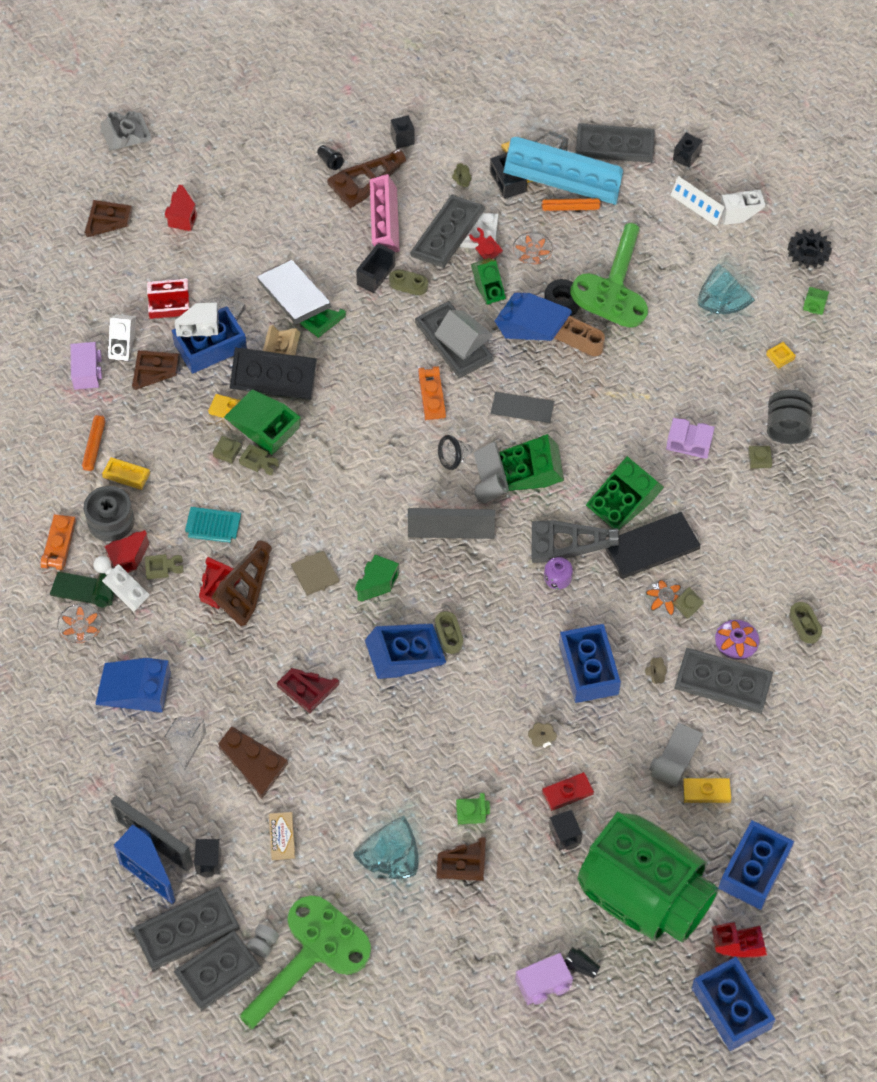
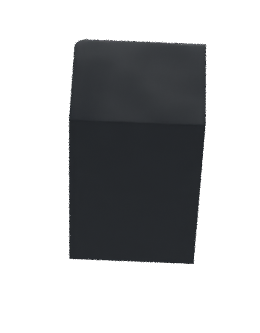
M507 153L490 158V173L504 199L525 193L527 186L526 179L503 173Z
M377 243L356 270L357 285L375 293L395 267V252Z

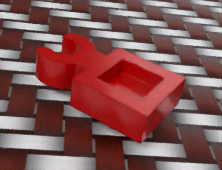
M480 227L477 228V231L480 233L478 238H474L471 234L469 235L473 243L479 244L475 250L484 260L488 258L495 259L503 253L502 248L491 235L485 239L484 232Z

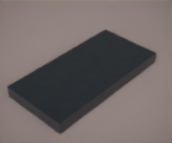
M235 347L230 389L251 391L253 389L259 393L312 400L317 358Z
M678 512L619 535V546H610L605 549L621 578L624 579L697 551L701 545L682 512Z

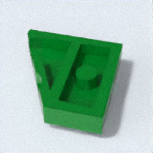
M327 309L299 324L319 338L344 319L346 311L340 309L338 312Z

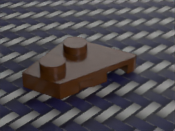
M93 200L84 232L85 236L91 237L128 227L133 211L132 205Z
M138 350L132 383L133 390L177 376L180 359L179 353Z
M486 837L479 838L478 842L468 846L462 844L455 849H448L438 853L436 878L484 881Z

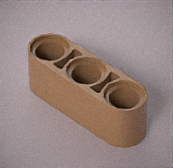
M571 316L568 317L554 337L591 356H599L604 350V333Z

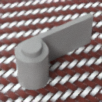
M493 441L474 452L481 483L475 487L474 494L479 502L485 504L509 491L497 443Z
M678 722L662 756L660 755L658 759H653L649 768L652 771L651 776L677 788L699 745L703 733Z

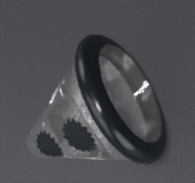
M452 435L443 436L438 444L439 460L448 470L456 469L474 452V448L471 445L456 439Z

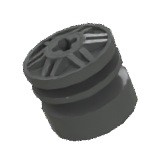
M782 390L774 393L768 401V436L782 444H797L806 441L812 433L811 416L813 401L811 397L798 390Z

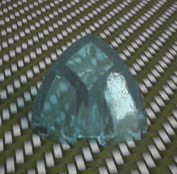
M718 263L704 282L697 302L699 307L708 312L731 314L745 309L755 299L730 272Z
M404 815L373 833L353 853L354 857L366 869L373 873L379 871L388 874L391 879L413 877L418 870L417 844L412 829Z

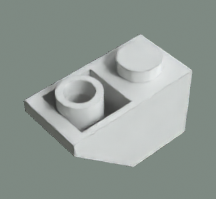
M761 190L724 194L720 203L724 206L721 214L724 225L743 223L765 207Z
M196 303L175 320L177 336L218 335L219 315L217 303Z
M116 314L110 318L109 359H130L135 338L136 316Z

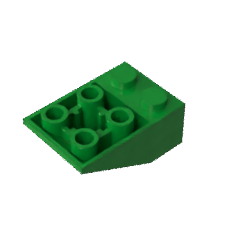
M253 389L224 416L227 421L271 456L299 429L301 419L298 414L285 404Z
M548 434L499 452L509 491L546 488L564 481L559 445Z
M626 456L587 502L586 506L610 527L620 530L651 504L664 486Z

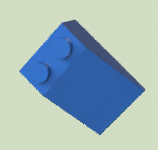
M514 293L500 311V314L495 319V323L505 339L552 341L572 311L569 308L531 293Z
M433 624L376 626L365 639L377 679L397 678L446 663Z
M141 658L105 663L96 705L163 713L171 676L169 661Z
M132 825L114 844L119 864L173 905L175 897L171 883L151 840L152 836L144 828L138 829Z

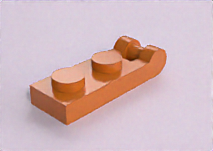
M433 366L432 369L418 368L425 420L446 418L439 366ZM426 377H433L434 380L426 381Z
M54 514L44 554L41 557V568L55 567L56 570H64L76 524L75 517Z

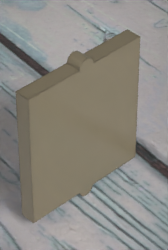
M324 550L311 556L306 555L304 559L291 564L307 596L320 590L325 591V588L340 582Z

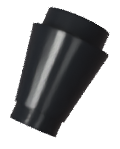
M321 145L318 148L317 154L329 169L338 170L342 167L344 158L340 152L325 145Z
M572 947L564 960L569 970L588 977L590 976L593 979L601 967L580 948Z

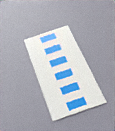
M678 176L671 196L717 226L724 206Z

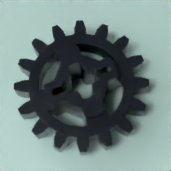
M803 229L802 234L796 232L795 237L791 236L787 248L789 250L788 256L793 257L792 262L798 261L799 267L804 264L806 269L810 265L816 269L817 264L824 266V262L829 261L832 251L830 247L831 241H827V236L821 237L820 231L815 234L813 229L810 230V233Z

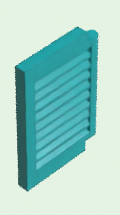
M190 507L185 532L189 533L188 538L231 543L232 538H237L241 513Z

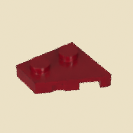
M291 668L277 682V687L308 713H311L340 685L337 678L330 680L320 677L319 674L305 673L303 670Z

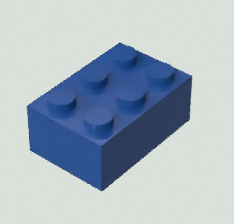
M227 306L218 310V335L183 337L177 336L176 329L171 330L174 346L192 374L234 356L235 347L247 349L246 335Z
M604 624L560 632L559 647L575 703L619 695L621 681Z
M751 820L721 878L718 888L762 910L791 853L795 841Z
M737 957L694 978L691 989L729 1051L772 1029L776 1019Z

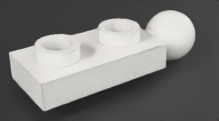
M99 556L94 560V569L98 573H105L107 575L102 581L133 612L149 597L150 594L119 564L113 569L110 559L106 556Z

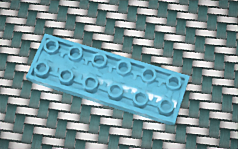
M511 137L503 173L590 198H599L601 201L616 205L623 169L617 165L531 140Z

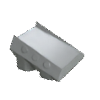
M128 111L126 115H121L118 112H109L107 118L101 122V132H103L109 151L151 140V135L141 112Z

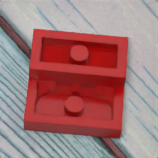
M188 279L147 282L149 319L179 317L190 309Z
M735 922L711 926L717 953L734 957H760L767 955L761 925L740 930L736 929Z

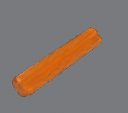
M599 198L542 200L543 211L600 209Z
M95 415L93 418L82 462V467L85 471H92L95 466L105 425V417L102 415Z

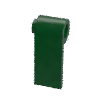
M57 571L50 596L91 603L105 608L112 605L115 593L102 581L107 576L105 573H100L96 579Z

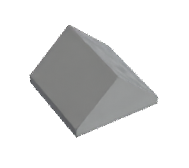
M449 310L435 332V337L464 360L492 338L493 334L465 311Z

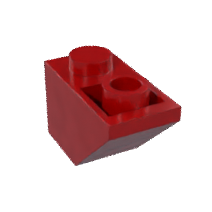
M179 184L176 192L172 193L170 207L167 206L165 210V218H167L168 227L191 231L197 218L196 206L184 186Z
M143 530L132 533L121 540L112 541L104 546L112 568L114 569L119 564L127 573L137 570L149 546L146 531Z

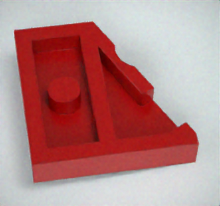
M207 557L205 561L206 571L203 573V585L200 588L199 598L201 602L219 609L220 606L212 599V596L220 582L234 568ZM241 578L234 584V588L240 582Z

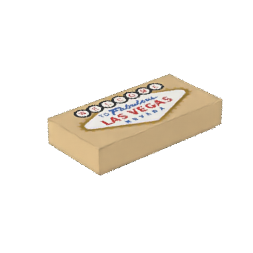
M292 812L269 814L271 859H294L295 846Z

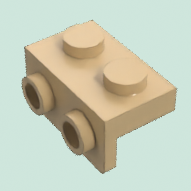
M270 325L263 351L295 355L300 332L297 328L278 331L274 325Z

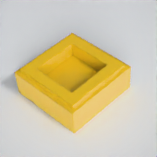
M784 342L766 352L768 358L778 369L792 362L796 357Z

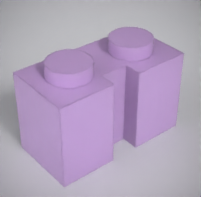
M96 342L71 344V379L74 390L99 388V379H102V368L98 367V362H102L101 350H97Z
M673 418L666 450L707 459L715 427L705 423H698V426L691 425L690 421L686 419Z
M561 953L516 971L515 980L526 1004L534 1003L537 1005L546 1001V995L556 993V995H562L569 991L573 978Z

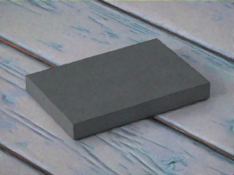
M233 930L176 969L174 974L202 1012L262 969Z

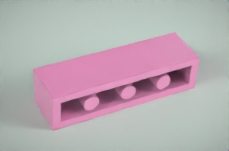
M387 174L370 179L372 244L375 247L379 243L394 252H399L397 187Z

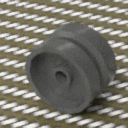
M116 486L99 487L89 493L85 499L83 506L89 531L95 538L109 542L120 540L128 535L134 527L135 518L129 495L123 489Z

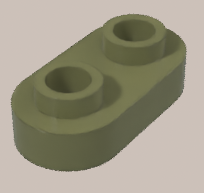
M401 269L394 270L389 275V284L395 290L414 295H423L428 290V279L424 275Z
M805 602L794 603L791 606L789 617L800 639L808 644L818 642L822 634V627L812 608Z
M440 612L435 618V629L441 647L449 654L458 653L463 647V636L457 618L451 612ZM453 642L455 645L451 646L448 643Z

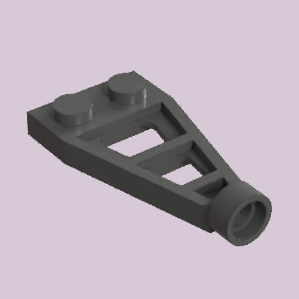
M555 520L532 521V563L548 562L555 557L567 559L609 548L610 546H619L618 528L603 529ZM556 533L570 534L573 537V543L568 547L557 549L554 547V535ZM591 534L594 536V542L588 545H578V535Z

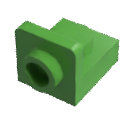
M809 287L803 310L823 315L829 292Z
M480 793L479 798L456 799L457 824L485 823L486 815L490 814L489 800L485 801L484 793Z

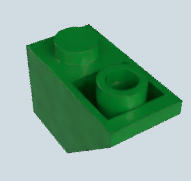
M488 258L472 263L471 267L475 283L486 305L506 299L496 260Z
M374 555L372 561H368L365 566L363 579L357 581L355 591H357L358 601L362 602L391 592L399 576V563Z

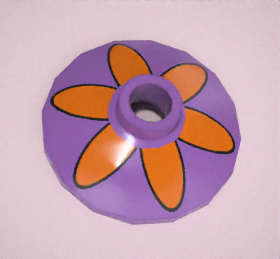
M730 620L723 623L717 629L715 643L719 651L726 657L734 660L746 659L757 651L759 634L748 622ZM735 634H738V635H740V636H742V637H741V638H737V637H735Z

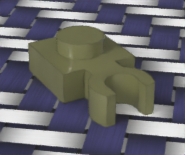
M249 444L239 458V464L256 472L262 468L266 474L273 475L274 471L269 466L279 467V460L274 457L268 458L267 451Z
M166 554L146 556L145 569L147 580L167 578L171 571L176 574L183 573V565H175L183 562L182 556L175 555L171 559H167Z

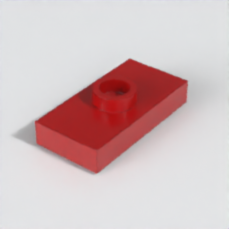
M584 772L542 788V793L551 811L594 794Z

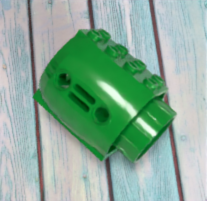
M618 811L590 846L589 853L577 877L583 893L589 899L628 927L640 932L654 942L665 932L678 941L685 942L701 923L719 891L716 885L702 877L707 867V861L696 855L684 843L653 822L637 814L620 813Z

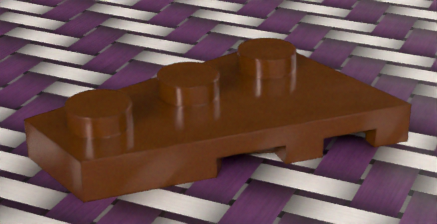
M232 726L218 743L222 752L244 775L246 781L253 786L261 799L288 765L286 758Z

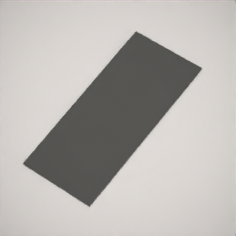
M495 392L490 414L550 423L554 401Z

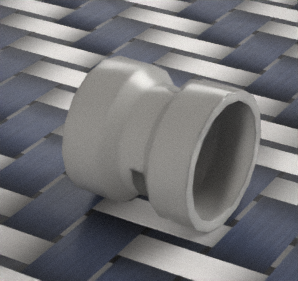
M259 924L255 929V936L249 940L247 948L256 955L267 958L271 952L270 947L276 943L279 934L272 928Z

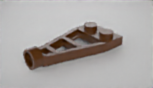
M398 148L389 155L340 171L328 178L327 184L349 208H352L370 196V182L365 187L359 188L352 180L353 177L365 174L369 179L376 178L370 169L382 166L386 170L378 177L387 174L391 176L400 165L406 162V157L402 150Z
M259 540L256 542L252 551L220 582L212 596V599L240 626L247 625L256 608L269 555L272 551V547L265 541ZM250 563L257 568L255 578L245 570ZM240 578L249 586L246 599L234 588V584Z

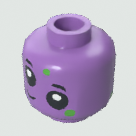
M562 557L550 559L546 563L544 570L546 584L550 588L557 590L569 586L573 574L571 563Z

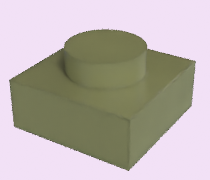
M222 436L213 451V457L233 463L242 448L241 443Z
M749 446L750 469L772 467L770 446Z
M688 587L675 599L673 604L688 619L704 602Z

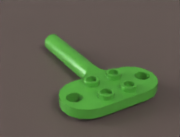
M627 223L624 226L609 277L602 278L590 273L581 274L571 286L572 298L578 306L628 328L641 325L648 315V307L645 300L639 294L627 289L623 284L640 231L638 225L634 223ZM578 286L584 287L586 291L580 290ZM633 310H637L641 315L635 314Z
M311 895L302 897L290 908L287 919L289 929L303 947L239 1015L241 1021L253 1030L314 964L321 962L339 974L349 975L359 972L370 960L371 945L367 935L322 897ZM305 907L310 912L306 917H299L296 914L297 910ZM352 953H360L363 956L362 960L358 963L351 962L349 957Z

